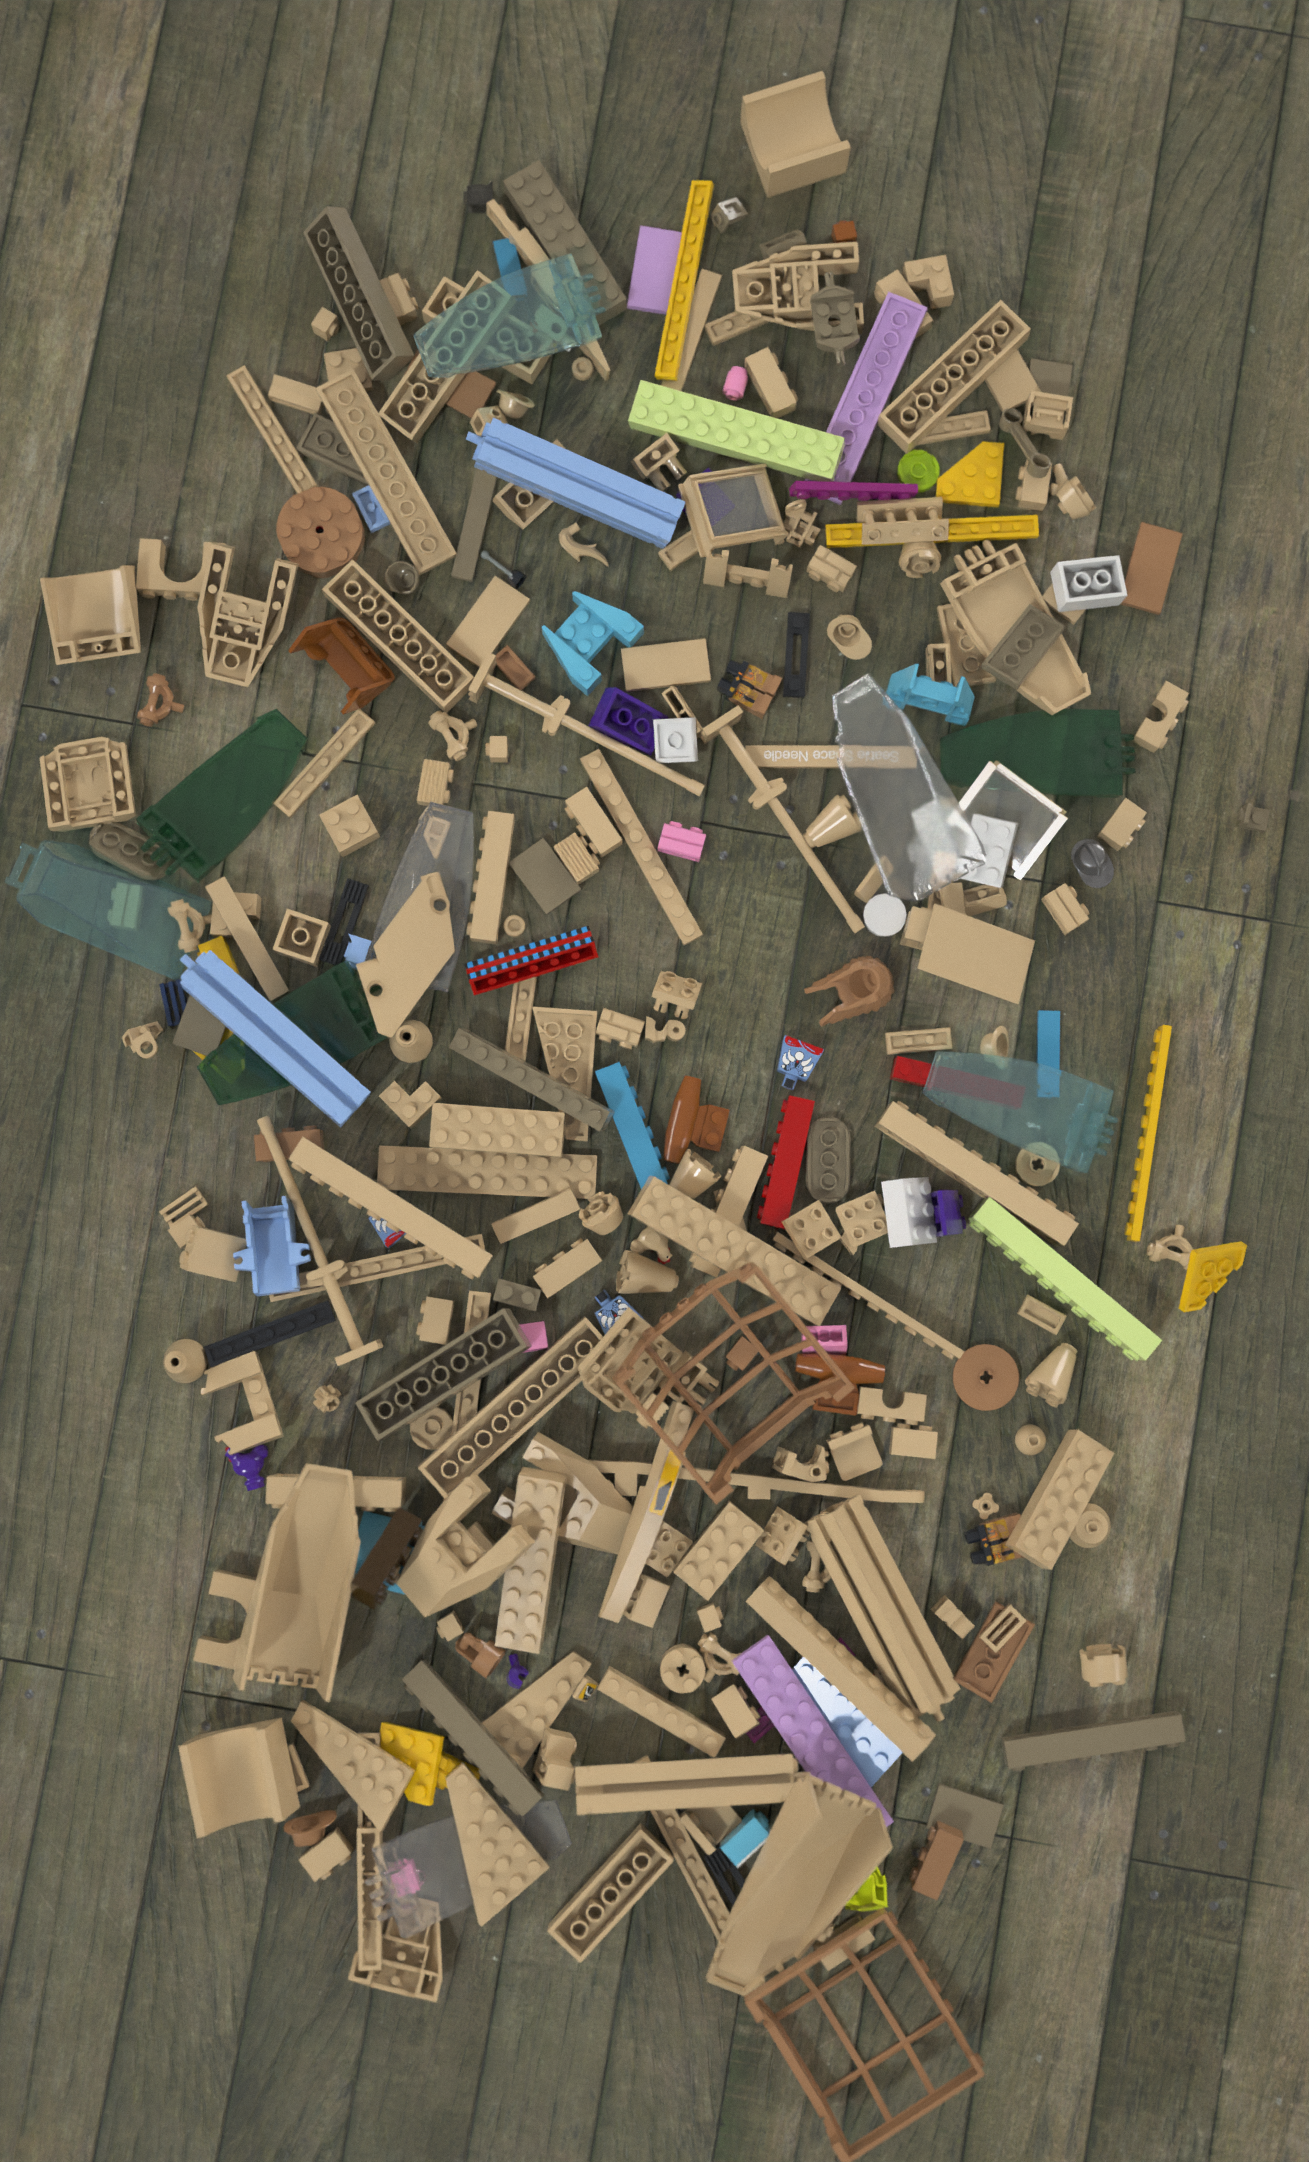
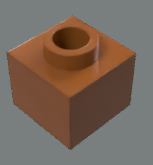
M844 220L833 225L831 233L833 243L856 242L857 234L854 221L847 222Z

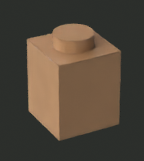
M741 1336L725 1355L728 1359L726 1363L735 1371L738 1368L743 1371L758 1353V1350Z

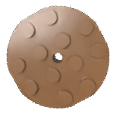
M327 487L310 488L293 495L284 504L278 516L277 537L287 560L299 564L298 571L312 575L315 578H329L338 574L352 559L355 562L358 560L365 542V530L353 502L341 492Z

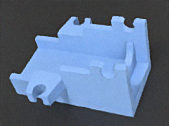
M282 1196L283 1205L254 1209L247 1201H242V1209H244L243 1223L245 1224L248 1248L233 1253L235 1260L238 1258L243 1259L241 1264H234V1269L252 1271L253 1293L256 1296L300 1291L298 1265L311 1261L310 1255H301L303 1250H310L309 1244L297 1243L294 1207L287 1196Z

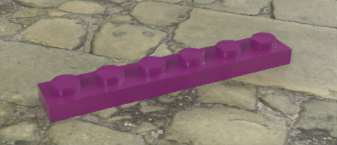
M795 481L789 488L790 497H797L798 499H808L810 497H817L819 500H827L829 498L849 500L850 498H858L859 501L870 499H912L918 493V484Z

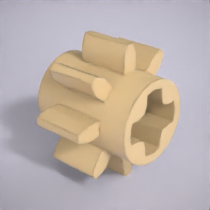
M331 1384L321 1386L315 1391L314 1396L317 1400L313 1404L318 1409H321L323 1413L334 1411L341 1402L338 1398L341 1393Z

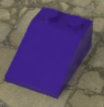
M607 687L588 726L620 743L651 756L655 748L653 720L668 719V716L616 687Z
M940 1190L931 1193L934 1223L937 1230L936 1237L963 1234V1229H966V1221L960 1212V1208L963 1207L962 1195H958V1190Z

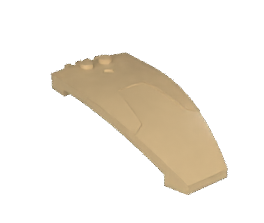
M985 540L982 544L988 556L986 558L977 545L964 552L970 566H966L959 554L954 556V562L959 572L940 583L964 629L985 659L1029 604L1053 618L1025 565L1026 560L1017 543L996 552L989 540ZM1062 634L1017 689L1024 697L1051 715L1091 695L1087 672L1082 674Z

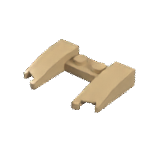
M707 550L704 584L724 587L725 579H728L735 584L745 582L758 588L767 586L766 595L787 598L793 568L792 564L786 569L785 566L778 565L779 560L772 558L770 571L728 564L729 550H722V555L714 554L713 556L711 550Z
M250 1352L204 1371V1374L208 1375L206 1388H201L202 1396L242 1382L254 1418L253 1422L215 1436V1440L218 1443L223 1441L231 1449L228 1452L230 1455L284 1437L257 1352Z

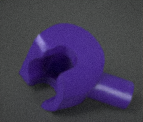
M517 1654L508 1656L511 1669L507 1673L506 1680L511 1687L519 1689L523 1682L518 1676L525 1678L529 1672L520 1666Z

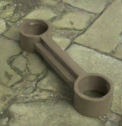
M1005 409L1000 417L999 427L1013 435L1029 461L1027 472L1035 478H1044L1051 466L1050 458L1038 453L1020 425L1023 419L1022 414L1016 409Z

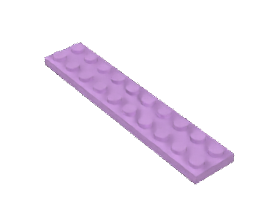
M888 292L826 433L845 438V447L834 482L852 481L878 423L879 414L882 413L928 307ZM838 498L828 499L840 505L843 500H838Z
M765 1636L734 1658L732 1663L805 1772H810V1775L823 1780V1782L826 1781L838 1786L841 1790L845 1789L858 1795L860 1798L863 1797L875 1802L876 1808L881 1809L886 1827L892 1824L894 1821L770 1636Z

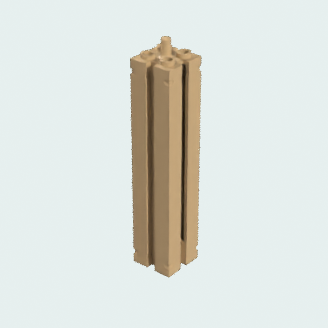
M860 1494L844 1502L835 1503L806 1521L804 1524L808 1526L807 1531L811 1533L810 1537L889 1690L907 1708H910L917 1717L928 1712L933 1714L936 1722L944 1719L940 1705L953 1700V1695L960 1690V1687L953 1679V1674L869 1511L864 1507Z
M793 1754L575 1766L577 1815L780 1803L786 1801L797 1780L800 1777L805 1778L810 1772H798L797 1758H793Z

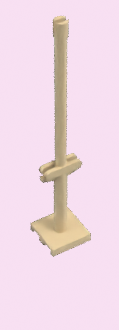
M490 652L486 654L468 689L470 691L469 700L477 704L484 688L487 687L544 716L542 732L546 733L548 730V734L554 736L560 725H563L669 779L700 797L705 787L704 784L690 779L567 716L566 713L570 707V700L564 699V696L560 695L551 705H548L492 676L496 667V656Z
M739 705L704 727L700 736L701 740L706 744L719 734L722 736L757 788L748 799V802L750 804L753 802L752 807L755 810L760 809L767 803L769 804L855 934L865 927L858 915L854 913L777 798L787 788V785L783 783V778L767 782L731 727L740 721L743 714Z
M265 1116L258 1119L257 1122L262 1135L266 1139L318 1265V1269L307 1273L306 1279L311 1281L308 1282L309 1287L325 1285L351 1348L350 1352L335 1358L337 1365L340 1366L384 1347L381 1339L363 1345L337 1282L349 1270L347 1266L345 1267L343 1260L328 1263L274 1132L275 1129L270 1117Z

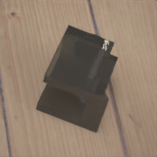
M493 180L487 186L485 184H471V186H467V191H463L464 205L468 206V212L487 213V203L494 199Z

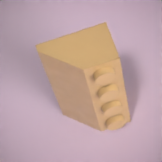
M557 439L553 442V444L565 449ZM508 483L492 500L506 517L522 529H525L554 502L512 483Z

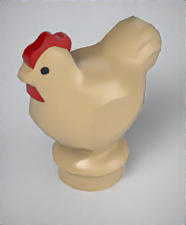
M649 1226L643 1229L638 1238L633 1240L630 1245L631 1251L637 1254H641L646 1250L656 1251L658 1255L657 1260L663 1265L669 1263L672 1257L668 1247V1238Z

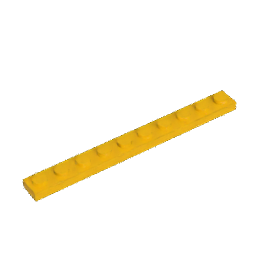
M692 180L655 371L657 380L677 381L714 187L712 181Z
M1038 515L949 519L948 540L933 542L1038 538ZM862 523L829 524L825 526L826 548L904 544L862 545Z
M1169 1025L1158 1027L1153 1037L1156 1047L1150 1057V1063L1153 1064L1152 1072H1149L1147 1078V1085H1150L1149 1094L1146 1093L1144 1098L1146 1114L1141 1118L1143 1134L1139 1137L1137 1144L1140 1154L1134 1164V1170L1137 1171L1136 1179H1133L1131 1184V1192H1134L1133 1201H1130L1128 1205L1130 1221L1126 1223L1124 1232L1127 1235V1241L1139 1242L1141 1237L1172 1026Z

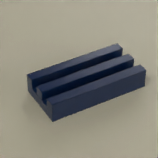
M181 979L159 984L169 1027L177 1026L181 1021L174 990L175 986H178L183 1012L187 1004L185 991L180 984ZM166 988H169L176 1021L172 1019Z

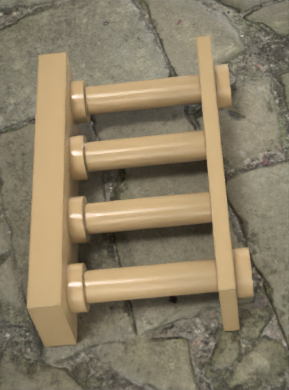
M942 497L858 501L856 521L857 523H862V545L948 540L949 519H942Z

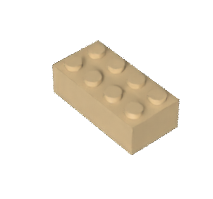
M728 1500L675 1566L673 1572L708 1601L764 1532V1529Z

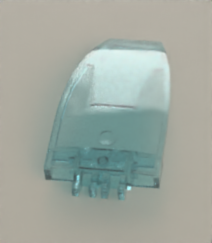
M572 253L507 274L459 300L413 334L428 376L450 378L456 374L512 365L599 340L602 335L596 315L604 313L606 310L605 307H598L594 310L591 303L601 299L600 294L588 297L589 294L598 291L597 286L585 289L583 282H588L594 278L592 273L581 276Z
M936 1052L923 1090V1094L939 1107H945L965 1120L1015 1146L1079 1173L1088 1172L1095 1153L1106 1156L1107 1151L1097 1147L1099 1141L1105 1144H1110L1111 1142L1110 1138L1102 1136L1101 1133L1111 1136L1114 1133L1110 1128L1104 1127L1105 1120L1110 1123H1117L1118 1121L1117 1118L1108 1115L1114 1093L1113 1090L1053 1067L1003 1056L964 1052Z

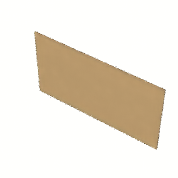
M934 903L917 969L1019 1004L1035 940Z

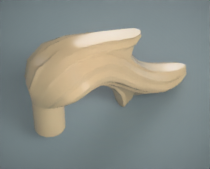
M577 522L561 530L559 533L561 546L578 562H580V556H590L598 559L608 567L606 558L595 549L596 544L583 545L573 539L572 535L581 530Z

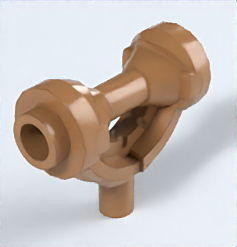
M154 673L153 676H148L146 683L149 687L150 696L147 705L137 713V719L140 720L142 725L152 727L153 724H158L159 720L170 714V710L183 713L185 705L173 702L174 697L168 687L169 682L165 680L166 677ZM161 694L163 697V704L159 709L156 710L158 696Z

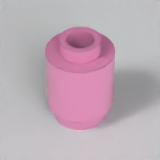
M733 366L728 371L723 388V393L727 399L737 401L743 398L748 381L746 369Z

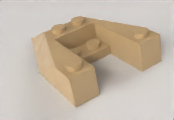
M858 242L790 247V250L780 254L775 253L762 261H755L732 270L735 313L798 329L814 331L810 299L811 295L819 291L818 276H824L826 272L829 274L833 272V275L856 274L859 265ZM854 303L858 334H862L864 326L863 303ZM831 318L828 321L834 327L840 324L837 318Z
M212 542L197 607L202 637L205 676L249 687L284 628L299 564L277 558L274 563L266 602L226 592L235 547Z
M537 1432L522 1458L542 1470L567 1474L558 1541L618 1555L633 1506L625 1497L623 1498L611 1481L607 1480L600 1473L599 1468L595 1464L542 1433ZM507 1487L492 1511L493 1515L512 1525L516 1491Z
M477 1474L468 1476L459 1484L428 1520L396 1582L424 1617L488 1589L535 1543L526 1530L519 1525L513 1527L486 1553L460 1521L491 1492Z

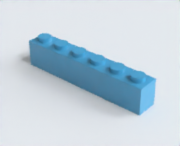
M620 1062L595 1071L608 1107L615 1111L612 1117L640 1188H643L649 1176H654L668 1184L666 1180L670 1179L667 1169L666 1167L661 1168L659 1159H662L657 1146L653 1148L650 1140L654 1138L650 1126L645 1127L642 1119L646 1118L642 1106L637 1107L634 1100L638 1098L634 1086L629 1087L626 1080L630 1078L626 1066L621 1067Z

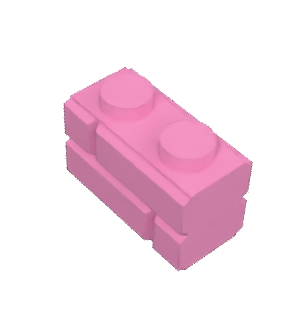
M670 821L669 824L664 823L658 851L699 862L706 834H703V830L696 827H690V830L682 828V824Z

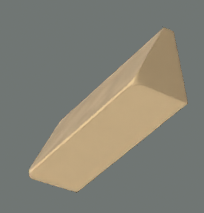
M883 857L877 860L855 891V896L865 903H868L891 872V867Z
M984 884L963 890L967 916H973L1007 905L1003 887L999 888Z

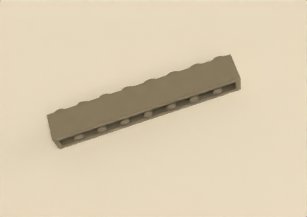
M459 1028L449 1046L450 1049L598 1131L606 1130L615 1113L610 1108L467 1029Z
M426 1659L421 1660L402 1679L405 1683L403 1686L407 1692L418 1697L420 1700L418 1703L421 1708L433 1714L435 1724L440 1729L445 1728L450 1734L448 1736L450 1741L455 1746H461L465 1751L463 1753L465 1758L470 1763H476L480 1768L478 1770L480 1775L486 1781L490 1779L495 1785L493 1787L494 1791L501 1798L505 1797L510 1802L508 1806L516 1815L520 1814L523 1817L545 1796Z
M1178 1711L1001 1737L1005 1765L1008 1769L1012 1768V1771H1021L1025 1769V1766L1034 1765L1035 1768L1046 1767L1047 1763L1050 1762L1066 1764L1069 1763V1759L1076 1758L1079 1761H1087L1092 1759L1091 1756L1100 1755L1103 1758L1111 1757L1114 1755L1113 1753L1121 1751L1122 1754H1132L1136 1752L1135 1749L1144 1748L1145 1751H1152L1158 1749L1157 1746L1160 1745L1177 1747L1180 1745V1742H1186L1182 1716Z

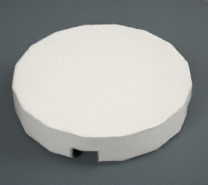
M885 893L871 898L863 912L865 926L871 933L881 937L893 936L899 932L905 924L907 915L901 900L894 895Z

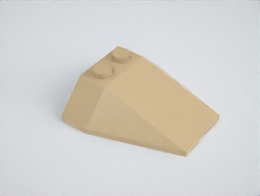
M394 1892L383 1910L382 1970L359 1971L357 1951L352 1962L348 1980L414 1999L437 2002L442 1982L438 1902L410 1895L398 1898L397 1893Z

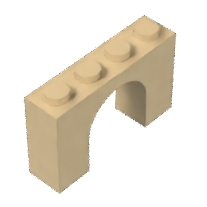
M140 538L136 589L139 594L145 598L163 596L170 600H174L176 597H185L186 600L190 601L198 600L212 542H204L202 567L197 576L187 582H174L168 579L164 573L166 546L162 540Z
M217 1569L213 1572L209 1594L234 1599L244 1607L247 1613L257 1577ZM202 1635L198 1638L193 1661L233 1669L240 1638L222 1640Z

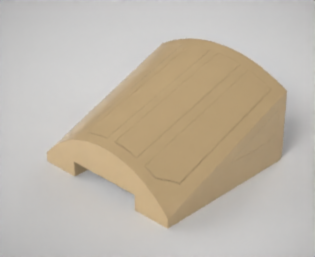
M122 565L118 569L57 578H40L56 665L141 653L135 566Z

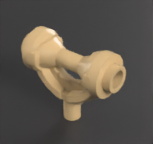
M437 711L433 713L428 723L433 730L436 729L442 733L447 741L448 749L446 751L449 759L459 761L466 757L469 741L468 731L477 727L475 719L463 723L461 719L449 716L447 712ZM449 727L457 731L458 740L454 738Z
M183 899L170 902L171 907L167 908L168 912L178 921L181 930L180 940H178L179 950L184 949L185 953L198 950L196 945H200L199 940L203 935L205 925L211 923L212 914L202 917L201 913L190 907L189 902L184 903ZM187 917H189L193 923L192 932L189 930V926L186 919Z
M1176 1225L1174 1235L1163 1237L1160 1240L1155 1239L1153 1243L1150 1242L1146 1251V1255H1149V1260L1158 1262L1161 1259L1167 1258L1178 1261L1187 1271L1193 1248L1187 1239L1183 1238L1185 1227ZM1176 1246L1179 1249H1181L1183 1253L1171 1251L1168 1249V1247Z
M811 1539L807 1540L806 1543L807 1551L810 1552L812 1557L811 1568L807 1576H804L802 1586L806 1587V1591L819 1592V1589L824 1588V1584L831 1579V1576L826 1566L823 1572H819L821 1556Z
M712 1632L708 1635L704 1633L697 1644L700 1646L699 1652L702 1653L704 1663L708 1668L704 1676V1680L708 1683L711 1682L715 1674L720 1676L733 1673L737 1676L739 1672L732 1663V1660L741 1654L740 1652L738 1654L730 1653L722 1648L717 1641L718 1638ZM713 1654L720 1656L721 1658L726 1660L727 1663L723 1664L717 1662Z

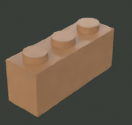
M304 1126L302 1131H295V1128H283L281 1133L275 1134L285 1159L288 1160L302 1137L324 1150L323 1130L317 1129V1126ZM260 1131L259 1135H254L256 1161L259 1163L274 1161L266 1139Z
M937 1820L935 1826L930 1827L927 1834L928 1842L926 1847L922 1846L918 1855L919 1863L917 1867L912 1868L909 1876L912 1890L935 1900H938L964 1840L961 1830Z

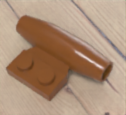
M684 1076L673 1102L665 1134L664 1161L679 1164L690 1141L697 1147L720 1152L730 1110L710 1104L699 1106L701 1079Z
M818 1353L797 1354L796 1372L820 1379L818 1383L836 1376ZM828 1353L855 1388L839 1402L832 1397L825 1399L823 1396L817 1398V1402L812 1405V1409L857 1415L859 1391L856 1384L883 1383L885 1365L859 1357Z

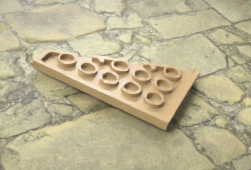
M462 1762L446 1776V1782L478 1923L482 1927L550 1867L466 1764Z

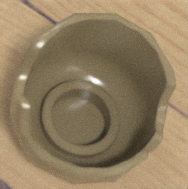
M396 561L388 566L385 572V582L392 592L407 595L417 589L420 583L419 572L414 565L408 562Z

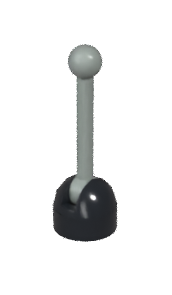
M484 550L481 552L483 559H488L508 575V582L515 589L521 587L526 579L524 573L519 570L510 572L489 556L488 551Z

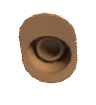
M325 1810L308 1816L296 1817L285 1823L283 1827L284 1832L292 1835L294 1845L297 1847L317 1844L325 1835V1827L336 1819L337 1813L333 1810Z

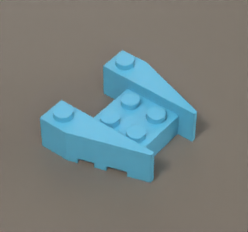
M574 591L572 593L573 601L578 605V608L555 633L545 625L542 626V632L571 683L586 696H589L602 681L601 673L589 664L613 636L627 648L632 647L644 634V626L629 613Z
M914 664L891 675L883 704L903 710L905 705L908 704L946 715L945 721L966 726L975 696L965 677L961 676L956 687L950 682L941 681L939 683L932 681V678L920 675L917 677L919 664Z

